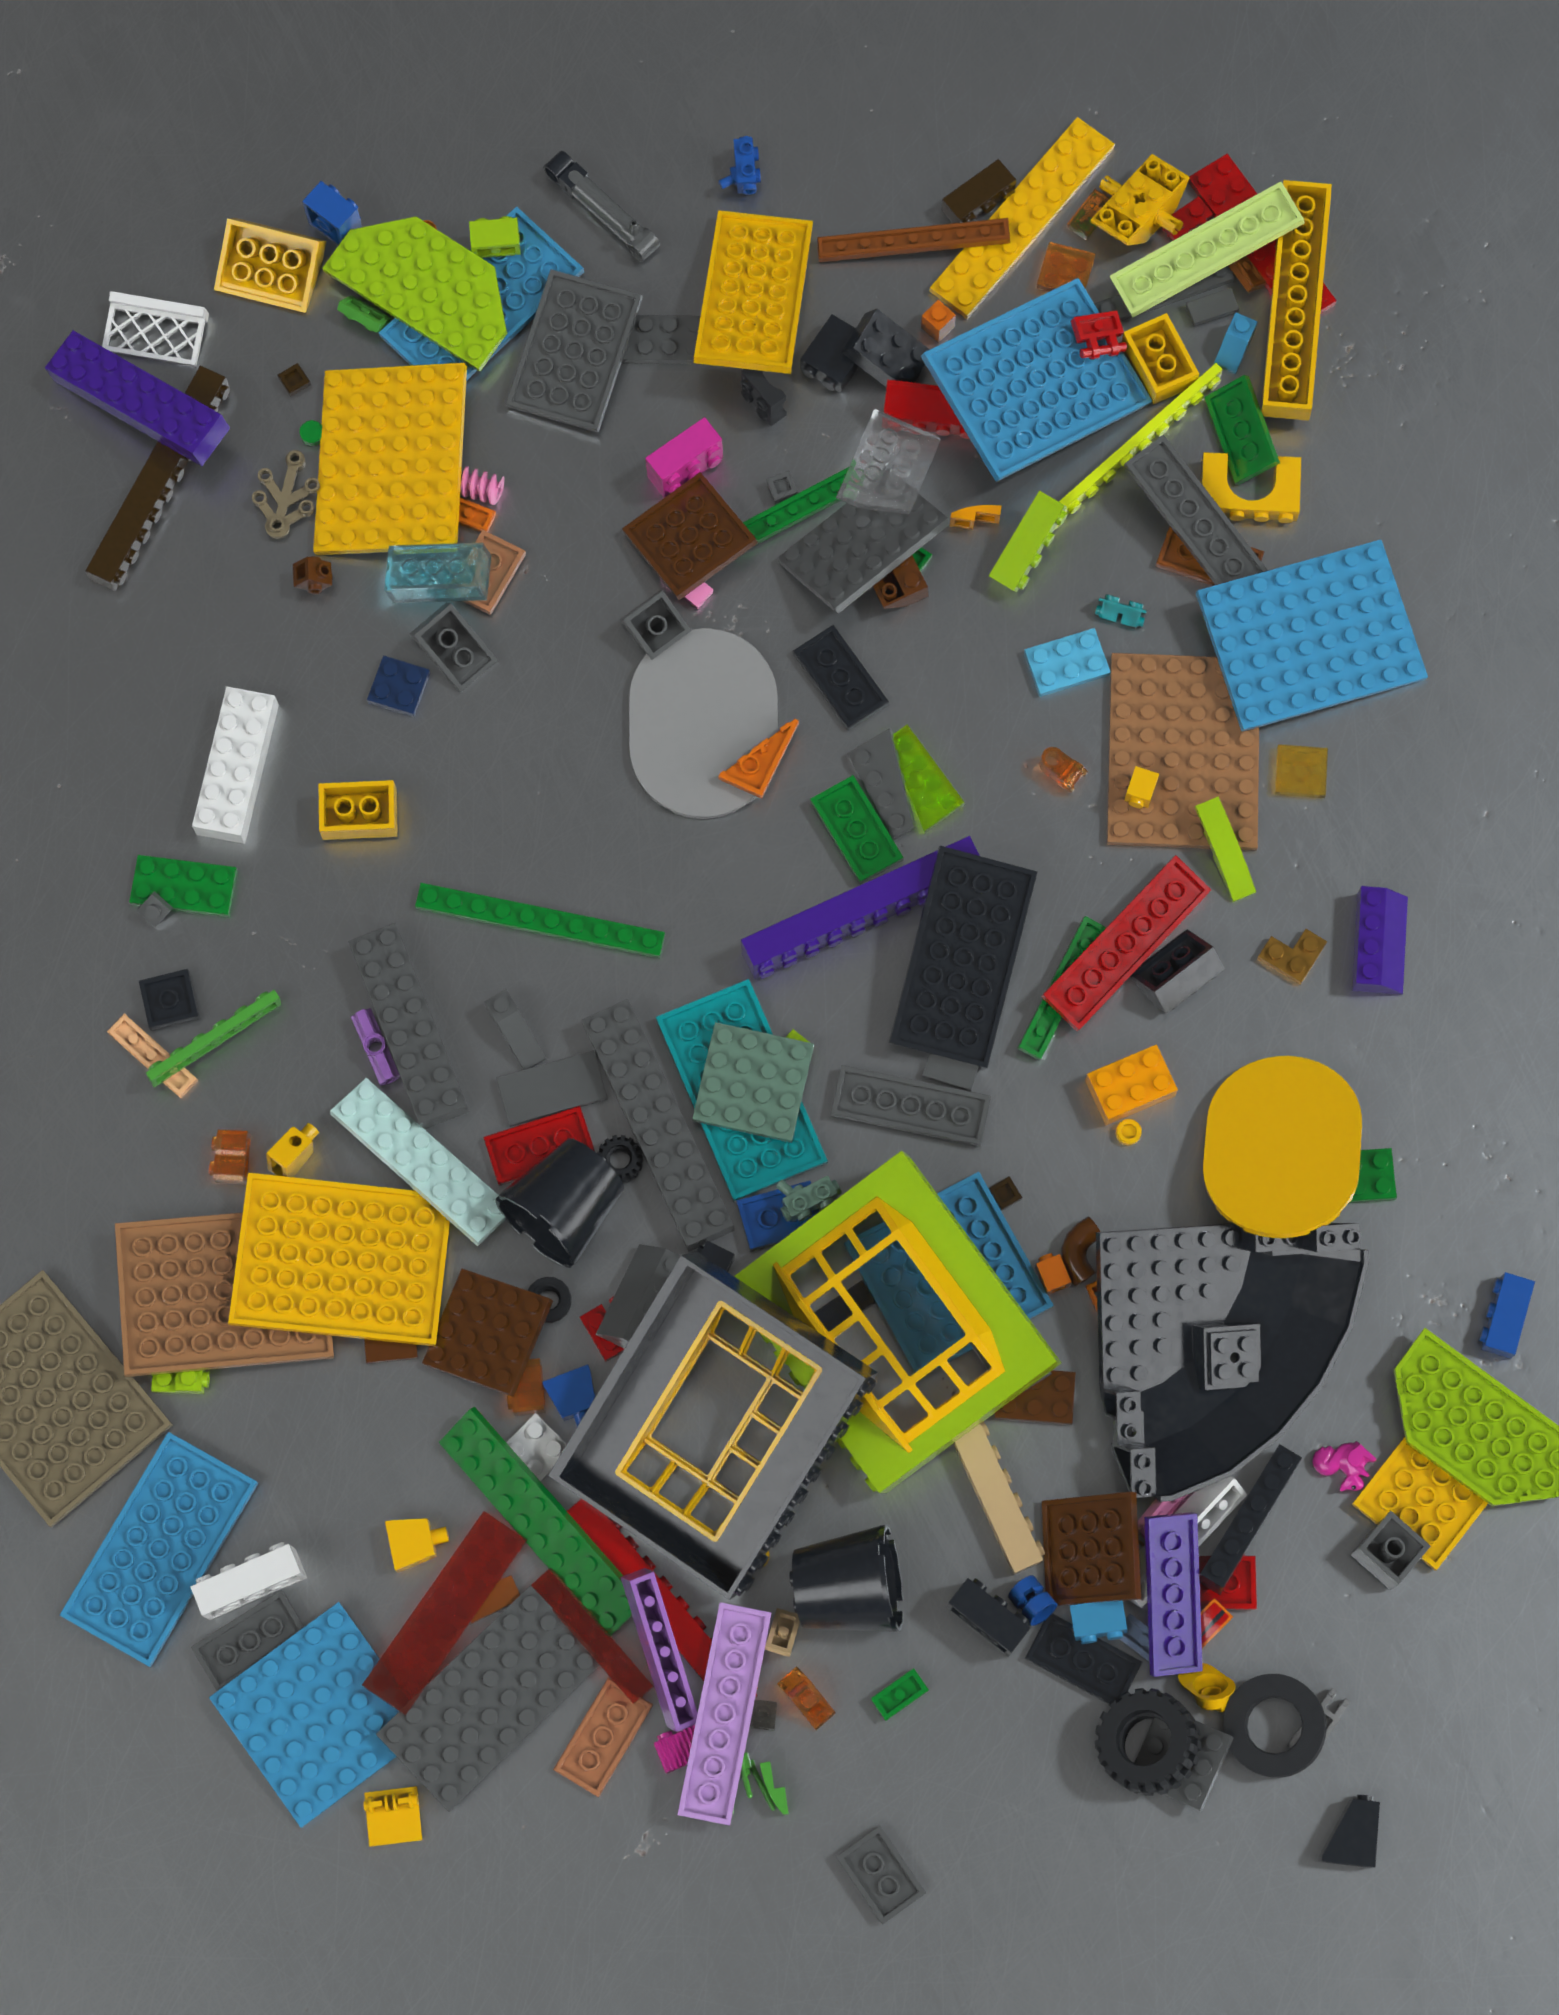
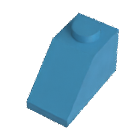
M1235 312L1214 364L1217 363L1222 369L1236 374L1255 334L1258 321Z

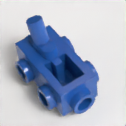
M750 136L733 139L735 166L730 167L729 176L718 180L721 189L735 184L738 194H755L757 192L756 183H761L760 168H755V161H759L758 146L753 147V138Z

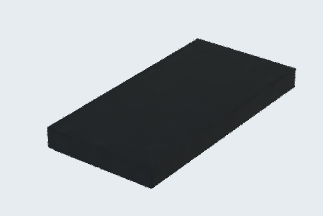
M834 625L793 650V655L848 731L889 705L888 699Z
M1053 1613L1043 1622L1025 1657V1660L1107 1704L1112 1700L1118 1702L1122 1699L1121 1694L1129 1690L1143 1663L1097 1638V1642L1081 1644V1640H1075L1073 1624Z

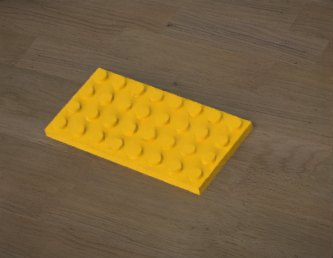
M718 210L694 352V363L791 374L813 221Z

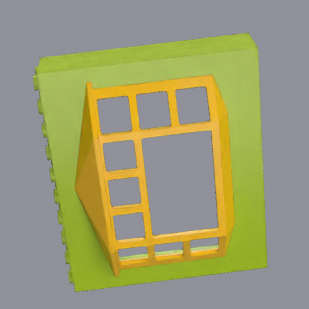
M902 1150L734 1276L836 1345L838 1344L835 1342V1338L859 1321L877 1345V1349L861 1361L869 1366L883 1355L901 1378L902 1383L879 1400L872 1391L870 1394L866 1393L861 1399L863 1403L862 1408L855 1417L852 1416L847 1422L850 1425L848 1431L842 1438L837 1439L842 1449L846 1448L852 1454L849 1459L858 1471L861 1469L867 1475L865 1482L873 1492L888 1493L954 1444L955 1441L981 1424L1062 1363L911 1157ZM878 1211L891 1230V1234L867 1251L853 1228L872 1213ZM846 1234L860 1256L839 1273L835 1274L823 1256L822 1251ZM896 1240L901 1244L965 1332L963 1338L912 1376L907 1374L842 1284V1280ZM812 1258H815L826 1274L828 1281L804 1298L792 1280L791 1274ZM835 1288L852 1311V1315L831 1331H827L810 1305L830 1289ZM759 1333L767 1344L769 1342L773 1344L776 1349L773 1353L778 1358L782 1348ZM972 1342L991 1365V1368L967 1385L948 1363V1359ZM789 1353L785 1362L791 1369V1372L788 1374L797 1386L800 1384L805 1389L814 1373V1369ZM941 1366L958 1387L959 1392L939 1407L934 1408L918 1389L916 1383L935 1368ZM909 1390L928 1414L907 1431L903 1432L884 1407L904 1391Z

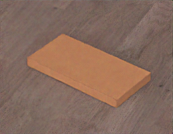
M608 1677L553 1770L595 1796L600 1797L652 1709L653 1704Z

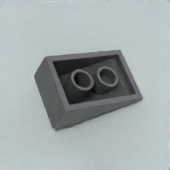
M446 602L409 634L460 692L498 661L451 603Z

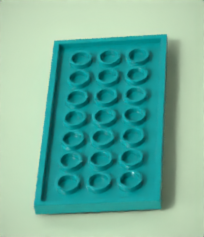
M749 979L656 1017L694 1110L715 1022L773 1035ZM801 1102L792 1143L700 1123L734 1202L774 1186L780 1180L786 1181L828 1163L803 1102Z

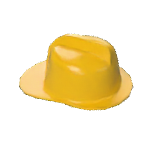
M1202 1663L1203 1671L1178 1674L1179 1683L1193 1694L1196 1704L1200 1708L1217 1710L1221 1713L1225 1711L1230 1695L1234 1693L1236 1688L1232 1679L1206 1663Z

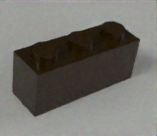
M997 159L944 197L941 210L952 223L976 221L977 217L981 214L991 212L998 202L1002 199L1006 200L1015 192L1016 178Z

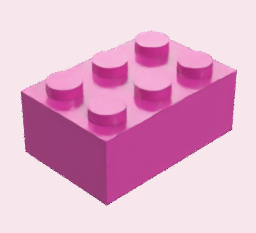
M705 417L645 458L647 477L665 498L698 473L704 472L709 467L712 469L720 464L723 458L722 438Z

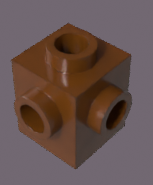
M307 556L293 563L294 587L308 590V593L319 594L324 589L332 586L331 562L321 560L317 556Z

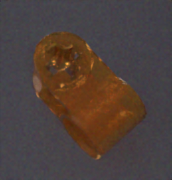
M1056 747L1045 749L1039 762L1043 773L1071 793L1075 790L1074 786L1082 776L1085 777L1088 773L1082 764L1073 760ZM1047 757H1054L1058 764L1049 765L1045 759Z

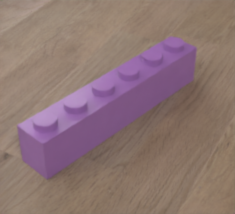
M643 1568L620 1578L666 1726L676 1732L696 1724L698 1712L654 1571Z

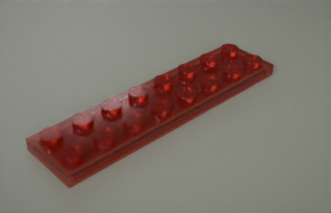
M483 1511L368 1675L362 1687L406 1716L522 1550L527 1539Z

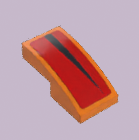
M1215 1598L1201 1611L1202 1648L1233 1618Z

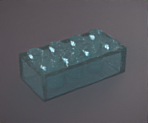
M484 543L389 546L384 591L393 603L487 600L491 554Z

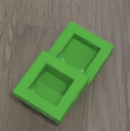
M760 1763L764 1783L772 1801L783 1815H789L785 1787L774 1788L771 1763Z

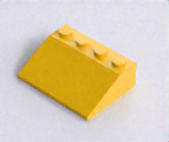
M227 218L214 290L307 313L322 266L327 241L238 218Z

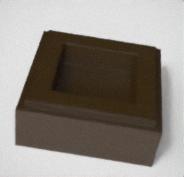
M298 363L277 375L290 397L311 385L310 380Z
M1010 1176L989 1188L1001 1211L1023 1198Z

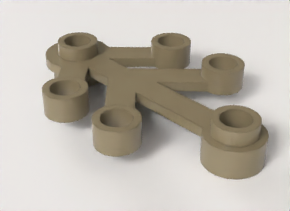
M298 450L290 451L286 455L285 461L288 469L282 492L274 482L270 469L262 468L258 472L260 483L267 487L278 504L276 514L268 505L265 492L257 490L252 494L254 505L260 508L267 519L265 524L267 534L275 539L285 537L289 533L290 525L305 516H311L315 511L314 505L310 500H303L299 504V509L286 515L288 507L310 494H316L320 488L319 481L312 477L306 480L305 486L292 493L297 472L303 470L306 466L304 454ZM294 456H298L299 460L296 462H292L291 458ZM263 474L270 475L268 479L261 478ZM311 483L317 484L314 489L309 488ZM258 496L264 497L260 502L255 500ZM309 505L311 506V509L309 511H304L303 507ZM281 523V527L278 529L273 528V525Z

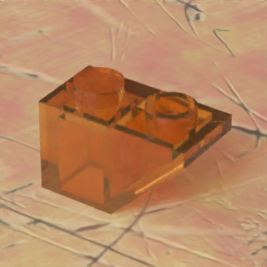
M797 1666L777 1683L815 1730L820 1728L836 1713L814 1684Z

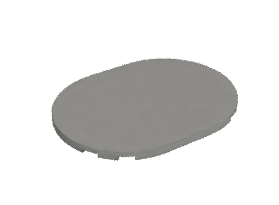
M699 628L691 629V632L653 660L646 654L639 663L631 682L629 695V747L635 776L652 800L677 815L694 819H712L737 812L736 810L741 809L757 798V796L719 780L718 776L723 770L726 771L737 763V760L743 755L749 754L751 749L763 740L769 739L778 732V697L772 670L762 654L754 646L741 637L723 630Z

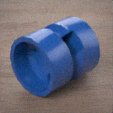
M1034 1575L1019 1581L1008 1594V1598L1016 1608L1022 1609V1615L1029 1620L1031 1626H1036L1045 1621L1057 1608L1055 1600L1048 1592H1043L1044 1587Z

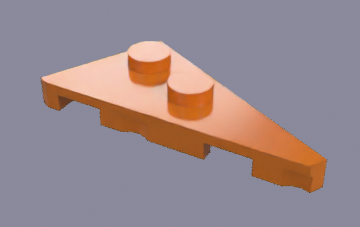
M794 718L793 721L783 725L777 733L769 739L763 740L751 749L749 754L739 758L737 763L729 769L723 770L718 776L719 780L762 799L799 725V720Z

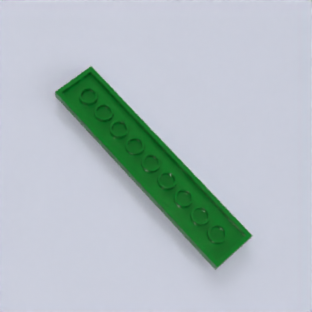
M476 1407L469 1409L440 1440V1445L610 1638L632 1617L620 1578L623 1575Z

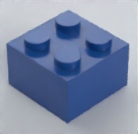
M320 181L302 201L308 223L337 245L341 243L349 230L362 227L357 204L350 198H343L340 192L331 184L326 185Z

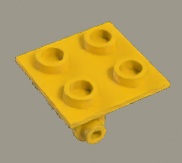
M417 1786L364 1793L365 1800L363 1804L367 1818L369 1847L422 1840Z

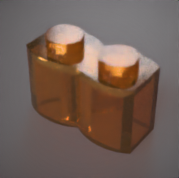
M217 1130V1136L212 1137L211 1147L212 1151L215 1152L214 1161H210L209 1175L213 1176V1180L216 1183L246 1185L251 1134L248 1131Z

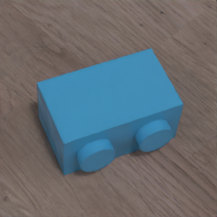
M1123 1601L1070 1605L1075 1640H1081V1644L1097 1642V1638L1107 1636L1108 1640L1123 1638V1634L1128 1633Z

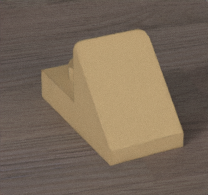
M779 1608L776 1609L765 1650L788 1657L791 1656L800 1625L798 1614Z

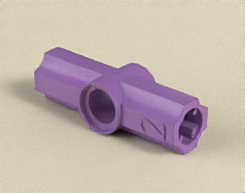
M371 1008L356 1012L351 1016V1019L380 1086L395 1082L401 1076ZM374 1042L382 1044L381 1049L377 1052L369 1050Z

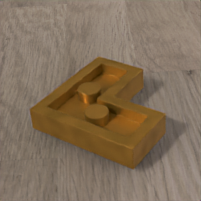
M1305 929L1292 949L1271 936L1257 959L1301 985L1327 941Z

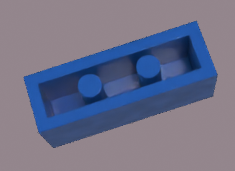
M1507 1272L1500 1278H1496L1492 1290L1493 1293H1496L1494 1303L1490 1302L1486 1311V1317L1489 1318L1487 1327L1483 1326L1479 1336V1341L1483 1342L1481 1350L1510 1359L1515 1356L1535 1281Z

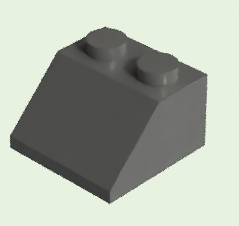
M663 590L655 593L620 619L633 639L651 660L692 631Z
M1389 1511L1351 1553V1556L1388 1589L1392 1590L1402 1582L1431 1546L1398 1516Z

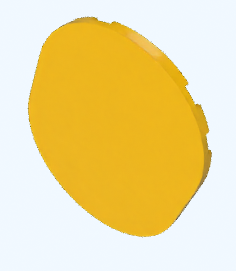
M1275 1056L1254 1061L1235 1071L1220 1085L1208 1109L1203 1175L1207 1193L1215 1204L1216 1209L1224 1218L1242 1227L1244 1231L1258 1236L1292 1238L1307 1235L1312 1230L1323 1225L1326 1226L1340 1215L1341 1211L1351 1202L1356 1192L1360 1172L1362 1114L1358 1099L1350 1085L1342 1076L1328 1066L1311 1059L1296 1056Z

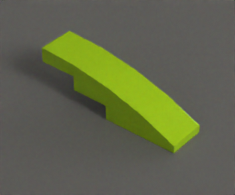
M1219 796L1196 805L1195 810L1205 830L1204 835L1213 852V859L1232 901L1235 902L1255 894L1256 889Z

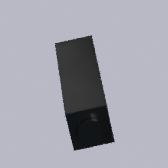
M1357 1795V1799L1349 1800L1322 1849L1318 1862L1375 1868L1380 1802L1373 1801V1796Z

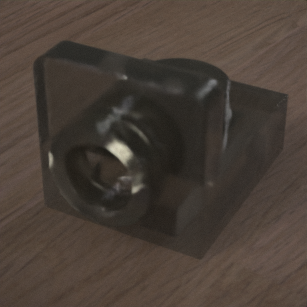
M755 1700L750 1728L775 1731L777 1703Z

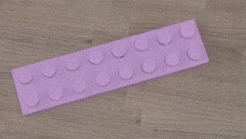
M721 1602L719 1604L677 1814L679 1816L731 1825L769 1631L771 1612Z

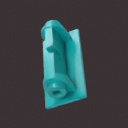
M1108 594L1105 595V598H1099V601H1103L1102 606L1097 605L1095 612L1096 615H1100L1099 618L1116 622L1118 613L1123 614L1121 624L1135 628L1138 626L1143 627L1145 618L1141 617V613H1147V610L1143 609L1144 604L1129 601L1127 605L1120 603L1119 597Z

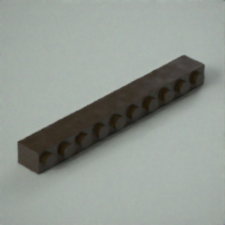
M200 365L184 394L218 412L221 401L226 400L229 395L230 387L225 376ZM160 442L156 443L85 570L90 580L115 592L119 585H123L127 577L128 568L136 562L141 545L148 541L153 523L159 521L162 513L161 509L165 502L168 503L173 495V487L176 482H180L183 478L184 468L188 461L191 462L190 459Z

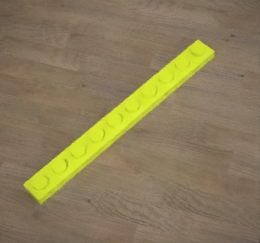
M1215 363L1064 496L1059 502L1067 507L1065 512L1075 513L1081 507V502L1086 497L1092 498L1098 492L1099 486L1103 482L1108 483L1116 476V471L1121 466L1124 467V464L1133 458L1138 451L1148 447L1155 436H1162L1168 430L1169 424L1172 421H1179L1186 414V409L1190 405L1195 406L1203 399V394L1207 390H1214L1222 381L1220 378L1223 369Z

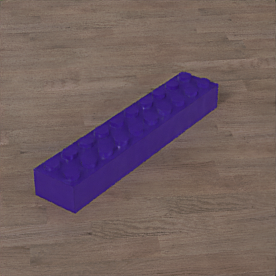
M970 836L946 846L980 856ZM938 850L741 939L742 954L754 979L769 977L774 973L775 969L782 966L784 968L791 967L797 963V959L804 956L807 958L813 957L820 952L819 949L828 945L830 948L835 947L843 942V938L850 935L852 937L859 936L866 931L865 928L872 925L875 927L881 926L888 921V918L896 914L898 917L903 916L911 911V907L918 904L924 906Z

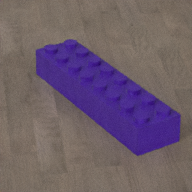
M72 330L45 366L46 371L56 383L200 466L204 465L230 429L220 413Z

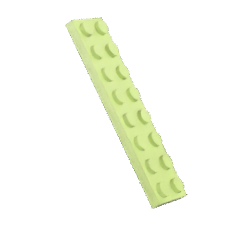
M1279 182L1110 275V279L1133 318L1305 223L1304 218L1283 183Z

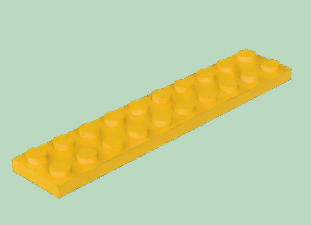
M1077 117L1014 189L1015 192L988 219L1008 218L1010 243L963 248L931 285L929 292L968 319L1111 153L1115 144Z

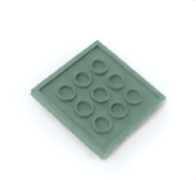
M715 1022L692 1121L792 1143L814 1044Z

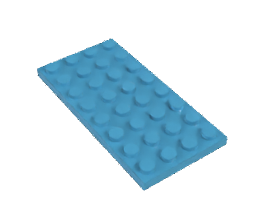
M517 206L507 216L518 219L521 255L482 258L496 269L507 328V335L490 359L535 318L550 269L577 277L584 273V268ZM396 318L379 332V336L410 366L465 363ZM466 364V366H467V378H466V381H467L474 373L477 372V370H475L474 368H472V367L469 366L468 364Z
M168 1432L64 1606L60 1616L151 1667L193 1596L190 1586L196 1584V1579L205 1576L259 1483Z

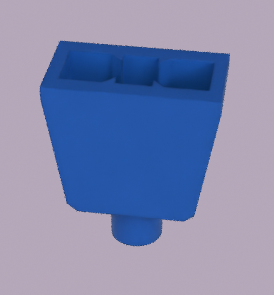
M588 1364L542 1382L562 1419L567 1421L574 1418L577 1427L596 1397L592 1374Z

